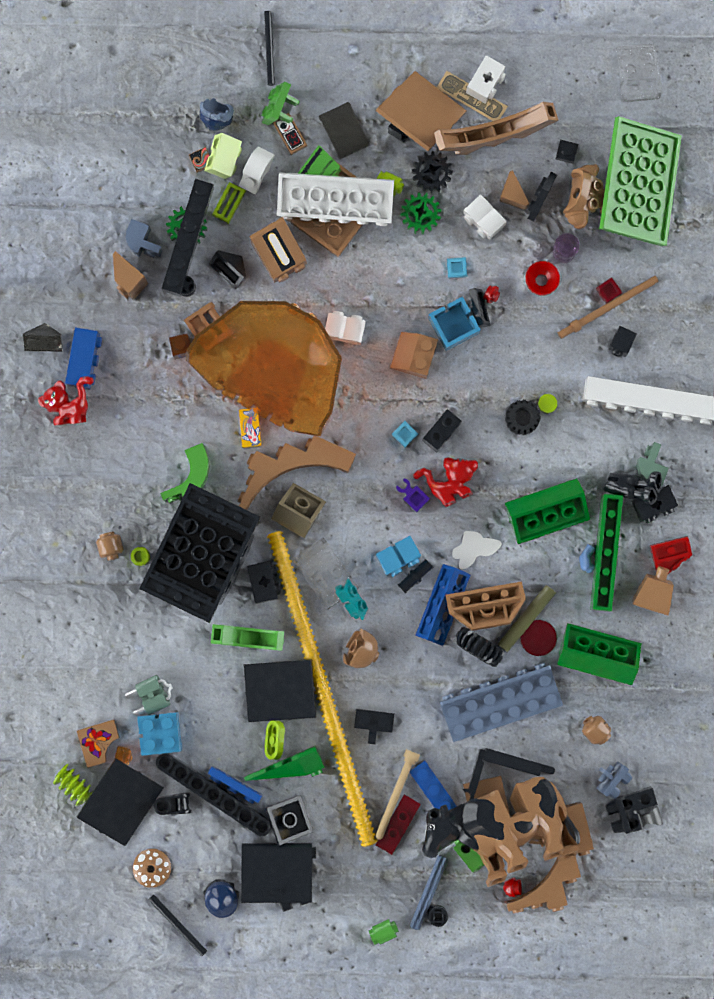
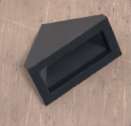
M218 250L209 262V265L235 289L239 287L246 277L243 257L240 255Z

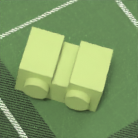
M223 133L215 135L211 146L212 152L208 157L204 171L223 179L232 177L237 167L235 165L236 160L242 151L240 147L242 141Z

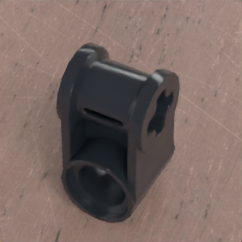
M190 793L161 796L154 802V811L159 815L192 813V810L189 809L188 797ZM161 800L168 803V809L165 811L159 810L157 806Z

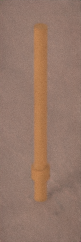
M651 277L580 320L572 321L568 327L557 332L558 336L562 339L572 332L580 331L584 325L658 283L657 277Z

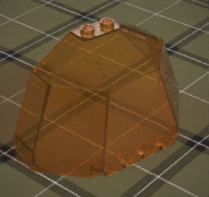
M240 301L198 333L186 350V361L213 388L218 391L223 390L221 394L231 400H234L236 395L239 396L236 402L249 410L255 405L253 412L265 419L271 414L272 416L269 421L279 427L284 425V428L290 432L321 437L330 422L342 357L320 320L314 314L302 311L298 305L290 304L286 301Z

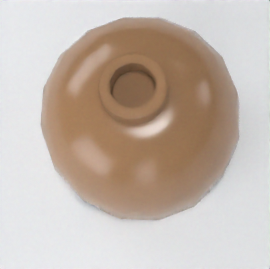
M360 629V631L356 630L346 645V648H349L347 654L344 653L343 662L354 668H366L372 662H376L379 652L378 642L375 637L363 629Z

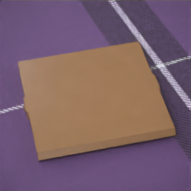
M414 71L400 86L394 89L392 94L376 109V112L425 150L429 151L436 144L434 132L440 129H451L467 110L418 72Z

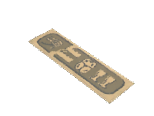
M448 71L445 72L437 86L438 89L492 121L501 119L508 106L494 98L492 100L488 99L486 104L466 93L469 83Z

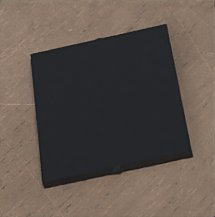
M312 659L243 664L248 722L316 718Z
M115 758L76 817L98 830L99 833H103L126 846L164 787L143 775L141 771H137Z

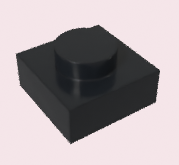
M560 139L555 159L574 164L579 144Z

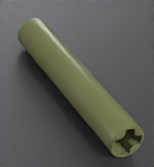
M545 585L497 645L508 653L554 597L556 592L548 585Z

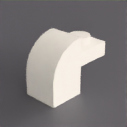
M257 147L243 169V176L239 187L256 194L264 175L271 167L275 155Z

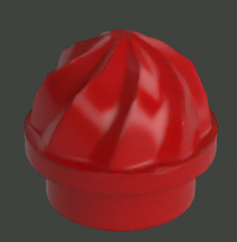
M511 878L505 881L503 885L505 894L513 898L521 895V880Z

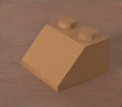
M115 251L113 253L114 280L118 285L116 288L126 299L130 297L134 300L149 283L142 273Z
M401 332L390 368L427 379L438 339L422 334Z

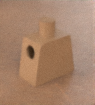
M658 566L655 576L646 574L633 596V605L669 615L674 587L673 582L667 580L669 569Z

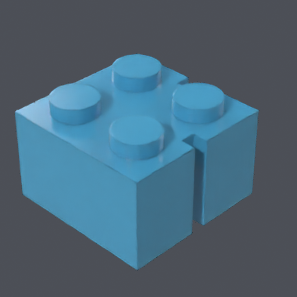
M463 296L447 304L446 309L443 306L428 315V319L445 351L469 340L481 331L474 316H469L471 311Z
M411 536L395 543V546H390L376 554V558L386 576L391 574L392 577L402 572L401 568L407 565L410 568L418 564L421 557Z
M178 712L159 714V718L157 714L137 717L139 734H143V737L139 738L141 756L182 751Z

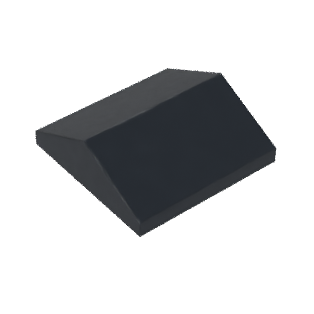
M300 795L265 808L278 846L313 832Z

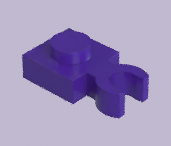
M404 478L403 482L406 483L407 487L401 489L397 485L396 489L398 492L406 494L403 500L417 513L430 498L417 485L412 489L410 482Z

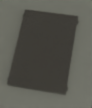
M349 101L319 115V120L339 159H343L370 146Z

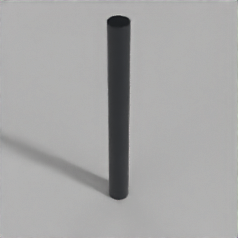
M264 11L267 85L274 86L272 12Z
M154 894L148 899L201 956L207 952L200 942Z

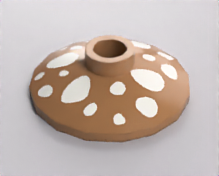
M146 849L140 852L133 863L135 879L141 885L148 888L162 885L171 873V863L168 856L158 849ZM149 865L154 866V872L148 871Z

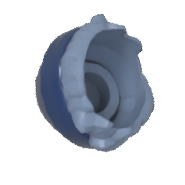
M212 98L210 101L206 99L200 103V119L209 130H222L232 123L234 109L229 104L217 102L215 98Z

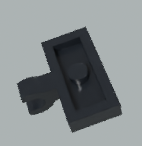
M356 709L354 728L369 730L368 744H375L377 731L392 733L395 713Z

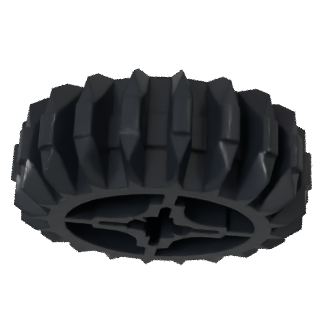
M461 627L456 633V637L453 640L454 643L471 655L492 667H497L502 661L505 653L494 643L466 627Z

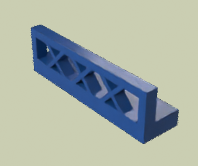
M442 565L415 636L444 646L454 617L449 614L445 595L464 592L470 574L452 566ZM460 574L463 577L461 583L457 585L456 580ZM447 611V619L443 621V614ZM440 629L441 635L439 640L434 639L436 632Z

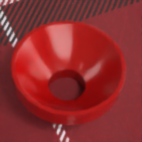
M538 261L528 268L525 282L532 293L545 296L557 289L560 282V274L552 263ZM540 275L545 276L547 279V283L544 286H540L536 282V278Z

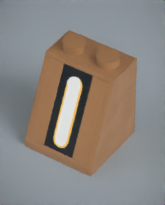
M283 217L249 236L254 250L274 283L277 281L281 283L288 279V275L294 271L298 273L305 269L307 260Z

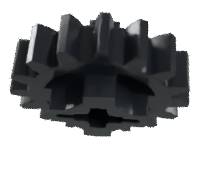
M434 151L431 152V155L424 152V158L418 156L419 163H413L415 168L412 169V174H416L413 176V181L418 180L416 186L420 187L422 185L424 192L427 188L430 189V193L435 188L440 192V186L446 188V182H451V178L448 175L453 174V170H449L452 164L446 163L448 160L447 156L443 159L441 158V152L437 156ZM425 163V169L419 172L420 167ZM429 169L435 171V175H432L431 172L429 173ZM445 172L443 179L440 181L439 176Z

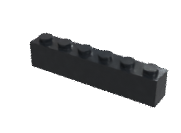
M199 179L194 180L161 288L163 292L179 297L182 295L214 191V184Z

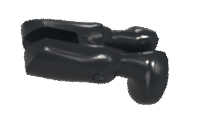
M653 471L649 479L643 480L638 475L610 473L608 482L605 483L603 490L614 495H621L627 499L640 498L645 504L652 505L657 500L656 493H659L661 490L662 476L660 472Z

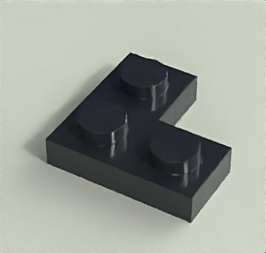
M550 172L548 178L543 177L535 193L537 199L536 201L532 200L528 207L530 214L527 219L535 221L557 174Z

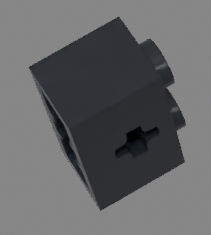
M447 409L423 437L422 441L437 453L460 426L462 420Z
M670 485L662 487L660 492L656 493L657 500L655 503L659 502L660 504L657 508H652L651 505L645 504L640 498L631 501L640 522L645 520L646 523L657 519L656 515L663 513L666 516L675 512L674 508L678 504Z
M270 561L248 565L247 568L255 604L277 600L281 590L279 583L275 584L274 576H277L275 564L271 565ZM262 577L270 580V583H267L265 588L263 585H260V582L263 580Z

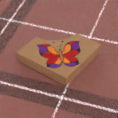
M115 719L77 730L87 768L107 762L106 753L108 747L113 741L120 738Z

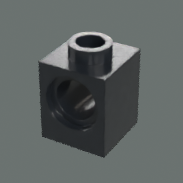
M619 326L608 350H611V354L614 356L626 357L637 333Z

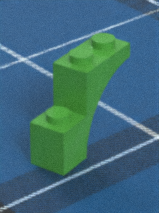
M213 624L211 644L282 651L284 631Z

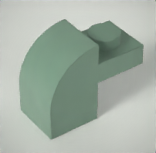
M654 442L651 446L648 445L645 450L644 456H646V459L642 457L637 459L636 468L640 478L643 480L649 479L653 471L660 472L662 486L669 468L655 463L661 444Z

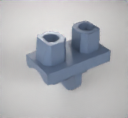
M617 762L614 767L609 765L606 770L601 767L599 771L603 774L598 779L601 783L596 789L605 796L616 799L621 792L616 787L617 784L621 781L626 785L632 780V776L628 772L629 769L620 762Z

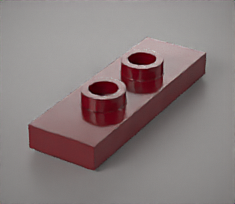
M404 794L391 816L383 838L378 840L375 846L392 855L421 803Z

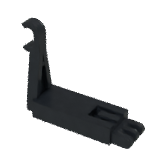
M488 748L484 750L478 749L469 787L462 790L464 793L468 792L470 794L469 800L474 799L484 766L483 761L540 776L541 772L552 775L555 773V768Z

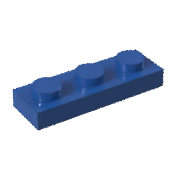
M425 760L410 770V774L434 808L440 809L445 804L448 810L457 807Z
M212 766L208 772L211 775V780L218 784L221 782L228 785V790L235 794L237 792L245 795L244 799L252 804L254 802L259 803L263 796L215 766Z

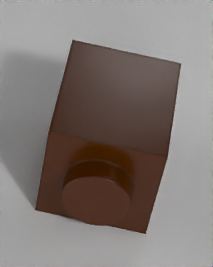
M188 333L169 337L172 355L175 360L193 356Z

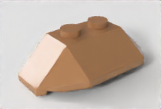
M522 581L445 595L449 614L472 631L511 624L526 600Z

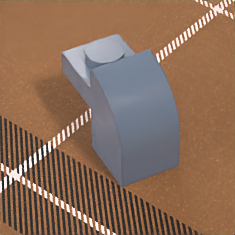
M131 219L126 231V241L131 251L138 257L141 256L142 251H144L145 255L152 258L155 256L161 257L162 247L147 241L151 232L150 226Z

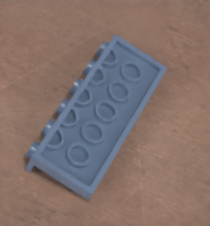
M545 663L534 666L535 670L527 672V669L516 672L517 676L509 678L506 675L497 678L498 682L491 684L488 681L479 684L480 688L472 690V687L461 690V695L454 697L452 693L443 696V701H440V705L452 741L456 742L563 706L551 671V665L546 666Z

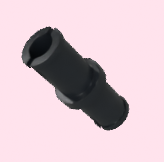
M424 559L414 570L411 569L409 571L410 574L397 585L406 594L417 582L420 583L422 581L421 578L434 567Z

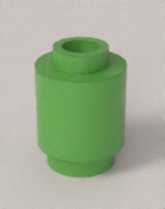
M390 919L372 926V929L369 930L374 945L378 943L381 945L396 938V933L399 932L395 921L391 922Z

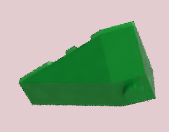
M315 745L246 775L244 779L245 781L307 776L309 774L314 777L323 773L322 769L325 768V765Z

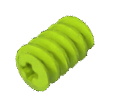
M67 763L57 773L53 784L57 785L60 783L59 790L61 791L66 788L64 794L67 796L72 793L70 800L74 801L77 799L75 805L80 806L92 794L89 791L91 785L89 784L84 787L83 785L86 780L78 781L80 774L73 776L72 774L75 769L67 771L69 765Z

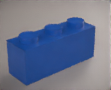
M75 327L65 380L67 386L77 388L78 380L84 376L93 378L94 382L91 385L95 384L96 374H93L94 367H97L99 362L97 350L102 345V337H100L98 331ZM84 384V389L90 390L91 385Z

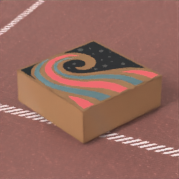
M206 147L189 154L197 173L205 170L208 157L210 156Z

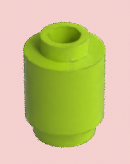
M381 171L377 179L394 180L393 196H396L397 193L401 194L405 185L402 183V178L387 171Z

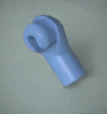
M587 544L579 557L581 569L587 573H591L595 568L594 564H591L590 557L596 549Z

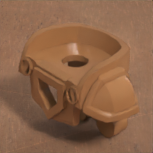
M597 164L584 165L572 170L571 173L572 188L568 205L563 210V214L568 219V222L577 229H582L587 225L588 212L594 213L599 208L602 214L605 189H603V182L595 178L599 172Z

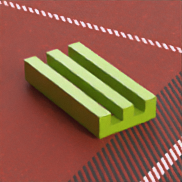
M229 182L212 216L230 224L246 190ZM233 188L234 190L221 215L218 214L229 191ZM239 191L240 194L236 199L228 217L226 218L225 215L229 210L237 192Z

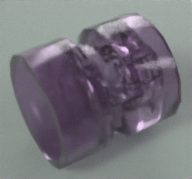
M569 233L560 235L552 249L554 258L561 263L571 262L578 253L579 241L574 235Z

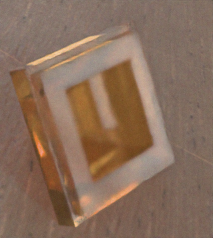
M118 745L115 758L128 765L133 759L131 749Z

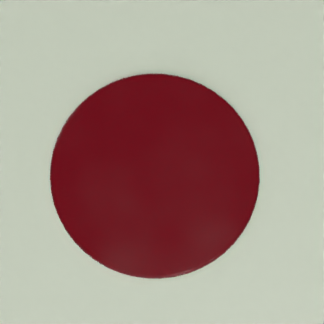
M534 620L522 634L520 640L526 652L533 656H544L554 649L557 635L550 623L544 620Z

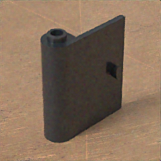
M242 843L241 903H312V859H316V847H312V843H284L279 846L277 843Z

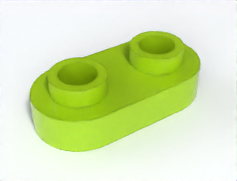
M270 721L266 727L264 751L266 757L270 760H278L283 754L285 728L281 721Z

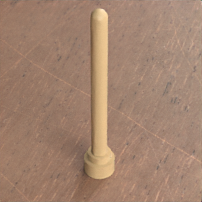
M406 749L403 755L405 757L404 766L375 835L378 840L384 836L412 764L414 765L419 760L420 755Z

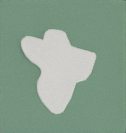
M465 531L462 544L453 549L452 556L455 559H460L459 568L463 570L470 567L478 556L494 554L501 547L502 543L499 540L483 538L478 532Z

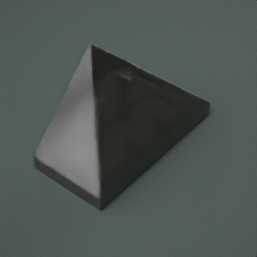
M46 323L23 333L24 351H63L61 333Z

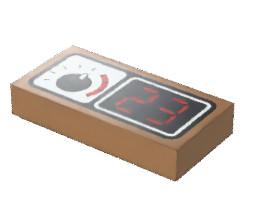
M278 119L273 122L290 155L307 147V143L294 121L287 123Z

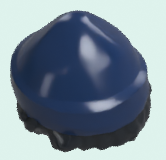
M215 879L203 891L205 906L212 915L226 918L236 911L239 891L235 890L233 882Z

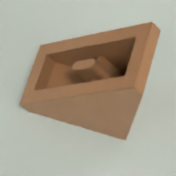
M512 170L508 174L500 202L523 210L528 209L529 202Z

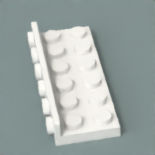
M279 172L277 216H281L283 219L300 217V220L310 221L311 218H319L321 222H330V219L338 220L339 223L357 221V224L363 225L368 224V222H376V225L387 226V223H391L394 180Z

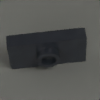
M469 289L472 302L471 311L475 315L478 326H490L482 289Z

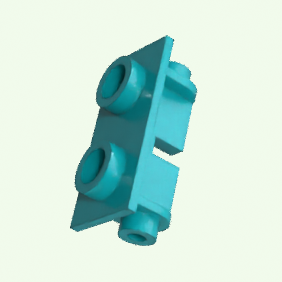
M347 579L345 586L338 585L335 588V593L342 603L349 601L344 606L351 617L355 619L360 617L363 620L368 610L367 604L359 595L357 588Z

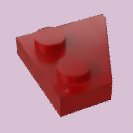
M688 536L650 545L655 571H657L658 566L669 569L670 573L676 570L683 561L692 556Z

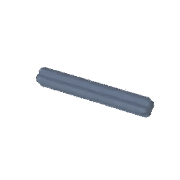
M439 855L410 923V927L415 930H420L447 864L448 859L444 856Z

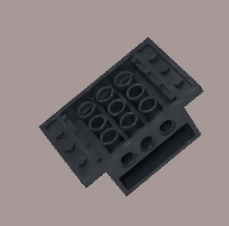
M189 483L139 589L210 623L218 605L223 603L249 553L254 538L253 532L261 517Z

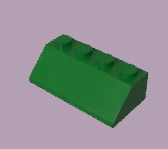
M577 478L505 503L517 544L590 520L585 492Z
M567 623L557 665L633 685L639 670L642 643Z

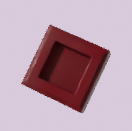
M612 277L596 287L597 292L606 304L623 293Z

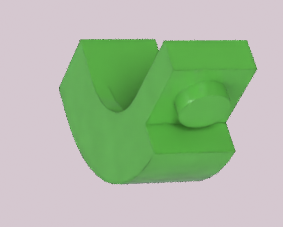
M203 443L185 450L190 463L189 476L181 485L160 493L165 502L169 501V503L179 500V496L182 495L183 497L189 483L200 488L204 487L209 474V458Z

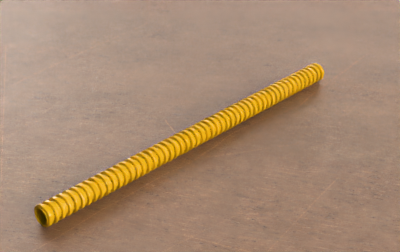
M283 531L273 532L267 536V539L270 540L268 543L272 546L270 550H273L272 556H275L274 562L277 563L275 566L279 569L277 572L280 573L279 579H282L281 585H284L282 589L286 592L284 595L287 596L286 602H289L288 608H291L289 612L292 613L293 616L291 618L295 621L293 625H296L295 631H298L297 636L300 638L298 641L301 642L302 645L300 647L303 648L302 654H305L304 659H312L313 681L316 690L314 693L318 696L316 700H319L318 706H321L320 712L323 713L321 716L325 719L323 723H326L325 729H328L327 735L330 736L328 739L332 742L330 745L331 747L333 746L332 752H335L334 758L337 759L336 764L339 765L337 768L341 772L339 775L342 776L341 781L344 782L343 788H346L345 793L348 794L346 798L350 801L348 802L351 805L350 811H353L352 817H355L354 823L357 824L355 827L359 830L357 834H360L361 846H370L378 840L374 837L376 833H373L374 827H371L372 821L369 820L370 815L367 814L369 812L366 809L367 804L364 803L365 798H362L363 792L360 791L361 786L358 785L360 781L356 778L358 775L355 774L356 768H353L354 762H351L352 757L349 755L351 752L347 749L349 746L346 745L347 739H344L345 733L342 732L344 729L340 726L342 724L339 722L340 716H337L338 710H335L336 704L333 703L335 700L331 697L333 693H330L331 687H328L329 681L326 680L328 677L324 674L326 672L325 669L323 670L324 664H321L322 658H319L320 652L317 651L319 648L315 645L317 641H314L315 635H312L313 629L310 628L312 625L308 622L310 618H307L308 612H305L306 606L303 605L305 602L301 599L303 597L302 594L300 595L301 589H298L299 583H296L297 577L294 576L296 573L292 570L294 566H291L292 560H289L290 554L287 553L289 550L285 547L287 544L284 543L285 537H282Z

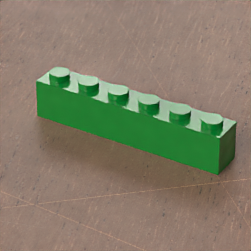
M603 494L601 496L590 610L612 611L623 496Z

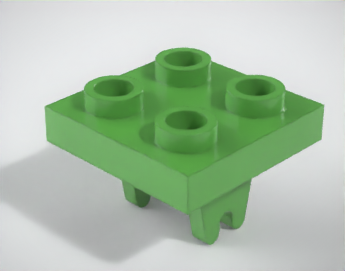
M284 81L274 89H271L268 95V99H270L269 104L264 107L261 114L263 117L261 123L270 125L278 119L287 123L293 121L292 117L281 112L284 102L294 106L299 105V100L288 95L291 84Z

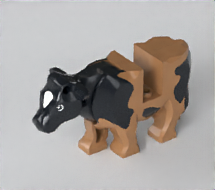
M534 777L525 782L515 784L510 801L516 813L511 818L498 790L486 796L471 799L448 810L446 804L442 805L440 809L432 808L426 815L425 841L422 852L425 857L432 859L442 849L457 840L461 841L480 856L488 870L486 884L487 887L504 882L507 877L503 858L508 863V874L526 868L529 861L523 856V852L519 847L524 846L531 840L539 841L542 847L545 846L543 854L545 861L558 857L559 862H562L577 855L580 834L568 817L564 800L556 786L544 777Z

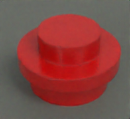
M490 285L486 289L484 299L487 300V303L491 304L498 300L500 296L499 287Z

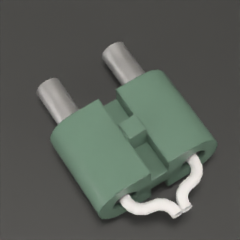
M154 675L135 685L136 689L125 693L127 699L137 695L142 699L143 707L133 711L134 716L137 717L146 712L148 715H151L170 706V691L173 687L171 684H167L165 680L160 679L158 675ZM163 684H164L166 687H169V689H168V695H167L166 692H164V689H163L164 686H163Z

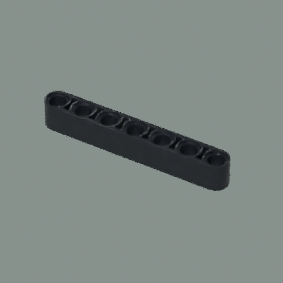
M163 753L157 757L156 766L159 770L255 834L265 836L270 832L271 824L267 817L174 755ZM163 756L170 759L168 767L161 765V758ZM179 767H183L187 772L184 778H180L177 775ZM195 778H199L203 782L200 789L193 786ZM210 789H216L219 792L217 799L209 797ZM226 800L234 801L235 808L233 810H228L225 807ZM247 810L251 813L249 821L241 818L242 811ZM260 821L268 825V829L264 832L259 831L257 828V824Z

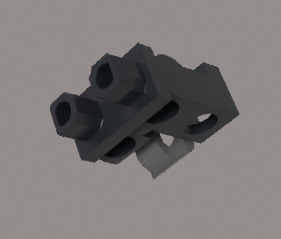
M651 786L617 797L614 801L605 805L608 815L618 813L620 820L610 822L613 833L624 832L628 834L645 829V824H663L659 808L655 806L658 804ZM653 806V810L649 814H640L639 810Z

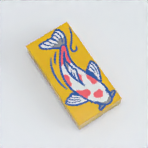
M258 408L240 409L242 448L260 447L261 435Z

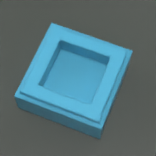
M466 257L447 259L448 279L467 277Z
M406 421L392 433V436L405 448L418 435Z

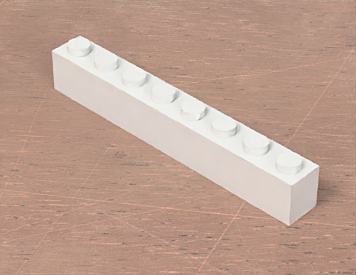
M589 376L586 378L582 401L587 402L588 406L597 407L598 404L606 405L605 408L616 410L617 407L625 408L624 411L636 413V410L644 411L643 414L655 416V413L662 414L663 418L674 419L675 416L681 417V420L686 422H693L694 419L700 420V423L705 425L714 423L713 396Z

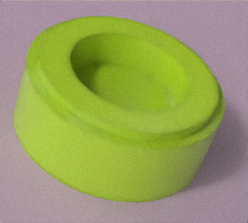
M544 394L538 401L539 410L546 414L552 413L557 408V399L551 394Z
M137 547L131 552V561L137 566H145L150 561V552L144 547Z

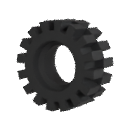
M523 399L522 401L517 400L515 403L513 402L506 412L505 422H507V427L517 435L532 433L539 425L541 419L540 410L537 409V405H534L532 401ZM525 410L529 413L530 421L527 424L522 425L516 421L515 416L518 411Z

